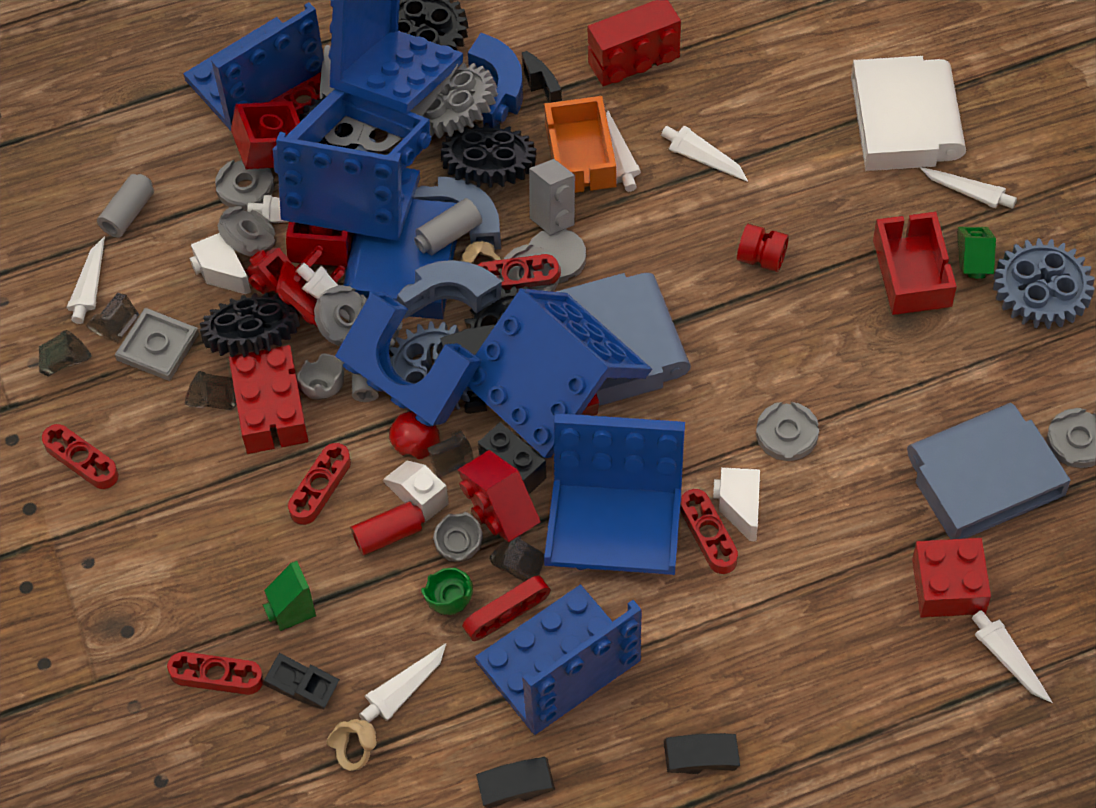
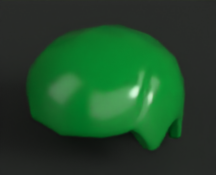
M455 567L443 568L433 575H428L426 587L421 588V593L432 610L441 615H454L463 611L469 604L473 595V583L467 573Z

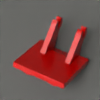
M317 245L296 268L286 260L282 264L276 288L279 297L284 303L293 305L310 325L314 324L316 327L314 308L317 299L302 289L307 281L296 270L302 263L309 267L315 263L322 255L321 251L323 248L320 245ZM339 265L331 273L330 277L337 283L344 275L345 268Z

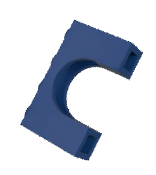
M385 292L371 293L335 357L344 362L343 367L354 374H361L368 379L367 384L377 391H385L392 396L391 401L403 409L408 408L416 414L415 418L422 424L427 426L445 424L482 360L458 343L445 344L429 373L421 381L411 383L402 379L392 367L389 357V346L408 308Z

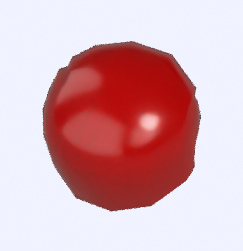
M413 411L398 415L389 429V440L395 450L402 456L409 454L417 459H423L432 454L440 443V432L437 426L422 424L415 418L416 414Z

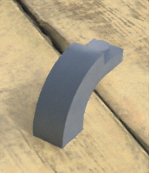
M455 260L439 261L416 269L415 284H408L402 288L397 294V301L408 308L404 319L440 299L459 300L470 306L475 313H478L501 298L502 281L490 271L476 264Z

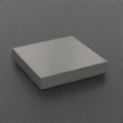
M144 308L115 353L117 361L171 381L200 333L197 327Z

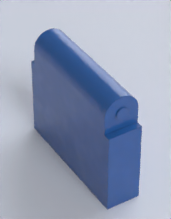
M413 199L399 241L354 233L343 286H350L356 289L354 291L359 295L363 294L366 299L373 292H385L397 301V294L402 288L408 284H415L416 269L434 262L454 260L457 240L437 253L430 255L427 252L422 253L418 249L414 238L416 237L415 230L457 203ZM447 299L436 300L410 317L443 320Z

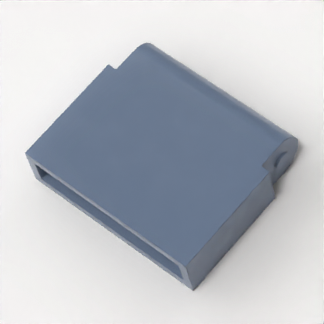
M625 273L556 291L568 293L652 368L646 379L606 378L596 393L600 402L599 406L663 388V382L680 378L690 370L691 365L656 278L652 273H641L626 277Z
M1007 403L910 444L907 447L910 462L917 472L916 484L950 539H966L1066 496L1071 481L1033 421H1025L1012 403Z

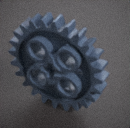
M1038 238L1035 246H1032L1028 240H1025L1023 249L1015 244L1012 252L1005 251L1004 258L999 259L997 269H995L993 290L998 291L996 300H1004L1003 310L1013 309L1011 318H1015L1018 315L1023 316L1022 324H1026L1029 319L1033 320L1034 328H1037L1040 322H1044L1047 329H1050L1054 321L1060 328L1063 327L1065 319L1073 323L1076 315L1082 316L1085 307H1089L1095 290L1093 287L1095 277L1089 276L1092 268L1091 266H1083L1085 257L1076 259V249L1066 252L1064 251L1065 243H1062L1057 248L1054 247L1052 239H1050L1048 245H1043L1041 239Z
M430 321L426 330L420 324H417V333L415 334L407 329L406 334L408 338L404 340L397 337L396 340L399 347H389V351L393 356L390 357V361L395 372L408 382L417 383L421 381L433 366L430 355L431 346H434L433 359L436 361L443 349L440 338L459 332L457 325H453L448 331L445 322H442L437 329L433 322ZM423 354L421 358L412 360L414 356ZM467 386L460 399L469 402L470 399L467 392L473 391ZM459 402L455 406L457 410L460 409Z

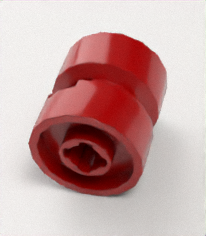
M747 223L738 247L737 261L751 265L760 262L761 268L779 272L787 251L789 235L774 230L768 234L765 228Z

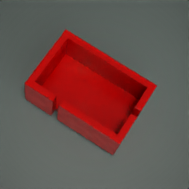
M654 0L587 26L589 44L588 63L603 87L611 83H618L624 78L637 73H644L652 68L654 63L658 66L663 63H670L680 57L681 19L668 0Z
M928 212L909 215L905 238H902L905 221L903 216L876 219L873 242L892 315L952 307L957 286L951 264H948L949 257L937 213Z
M290 345L271 348V351L261 350L259 355L250 352L246 357H243L242 354L234 357L230 356L229 362L241 433L247 454L275 449L270 430L273 427L277 429L281 448L308 443L307 429Z

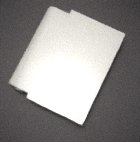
M923 56L853 60L851 81L865 171L936 167L937 162L957 160L966 153L952 69L948 61L942 59L923 60Z

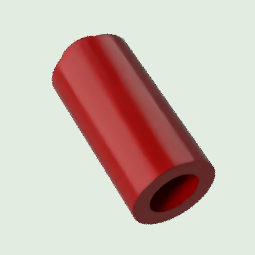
M408 501L350 526L360 553L362 556H365L422 531L421 524L425 522L422 510L416 505L413 506Z

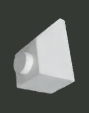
M220 233L191 244L194 255L189 258L196 275L202 274L206 284L245 295L251 292L247 275L234 249L224 241Z
M407 460L383 479V482L404 503L410 501L413 506L416 505L422 510L425 518L424 523L449 504L447 486L426 465Z
M721 467V480L714 479L713 498L719 499V511L749 541H756L760 470Z

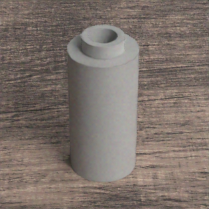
M131 174L97 218L100 228L113 237H122L154 194L151 180L142 174Z
M465 198L415 230V244L422 253L427 252L433 255L482 224L481 215L473 202Z

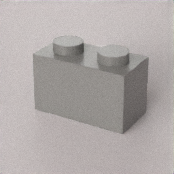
M555 159L529 168L530 219L549 235L574 226L575 175Z

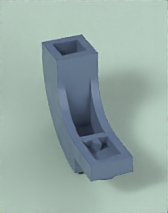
M438 177V186L417 187L413 199L458 203L465 198L471 200L482 218V224L470 231L471 244L476 241H484L494 245L495 249H501L499 215L493 201L482 189L472 183L465 184V180H455L454 177Z

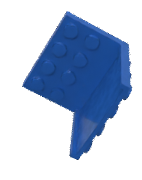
M331 0V7L333 8L330 24L332 38L329 50V59H331V88L408 114L452 73L457 64L459 67L463 63V53L453 50L450 46L439 45L427 41L423 37H415L398 31L400 0Z
M309 2L304 5V11L282 23L276 17L183 73L185 81L230 131L235 104L269 102L321 72L324 55L316 9Z
M279 132L276 145L281 220L399 241L420 180V170L405 168L401 172V153L395 152L394 156L286 138V133Z
M520 288L475 354L482 362L470 380L468 387L544 458H551L554 454L555 413L581 415L606 378L646 379L652 368L568 293Z
M555 413L554 484L544 566L675 575L685 422Z
M580 584L476 655L475 661L530 731L536 735L641 661L642 609L632 600L628 603V611L612 622Z

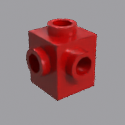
M279 247L266 252L261 249L249 259L251 265L244 270L249 277L250 285L262 294L271 291L278 293L276 288L282 264L286 260L290 262L289 258Z

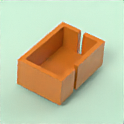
M602 96L544 103L545 128L550 146L551 160L555 159L575 175V193L584 192V187L586 186L590 187V191L616 187V162Z

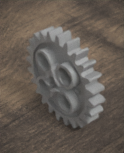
M462 63L455 70L450 80H447L441 87V93L437 94L438 97L423 115V117L430 119V136L436 133L437 137L441 138L447 132L449 137H451L454 130L457 129L462 133L464 126L474 127L473 121L475 119L483 120L481 114L491 112L489 105L496 103L494 97L498 96L496 90L498 87L489 70L485 71L483 66L477 68L475 63L471 64L468 68L465 63Z

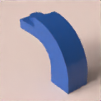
M480 33L468 51V64L470 66L475 63L477 68L483 66L485 71L489 70L498 87L496 88L498 96L494 97L496 103L489 105L491 112L482 113L483 127L485 123H488L490 127L494 128L496 124L505 121L508 112L517 115L523 101L522 69L517 56L506 44L494 37Z

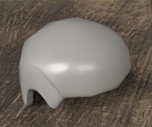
M326 353L321 354L316 362L310 363L306 360L301 371L296 375L298 388L311 399L321 400L334 396L341 390L344 384L343 362L334 355Z
M470 513L448 514L436 526L433 540L437 552L445 559L453 562H462L471 559L480 550L483 533L479 521Z

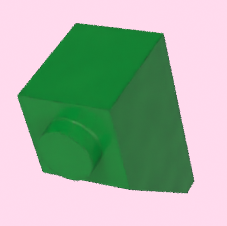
M958 227L959 266L963 274H967L969 278L976 279L985 278L986 274H994L996 237L988 227Z
M294 561L264 590L267 603L262 604L269 622L276 621L280 631L316 617L310 588L298 562Z

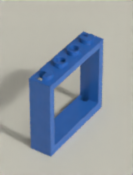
M334 89L286 135V138L319 143L345 116L404 138L388 154L389 156H394L395 152L401 153V172L413 163L415 157L423 149L429 146L432 138L430 136V119L413 112L405 114ZM276 145L273 148L274 172L278 173Z

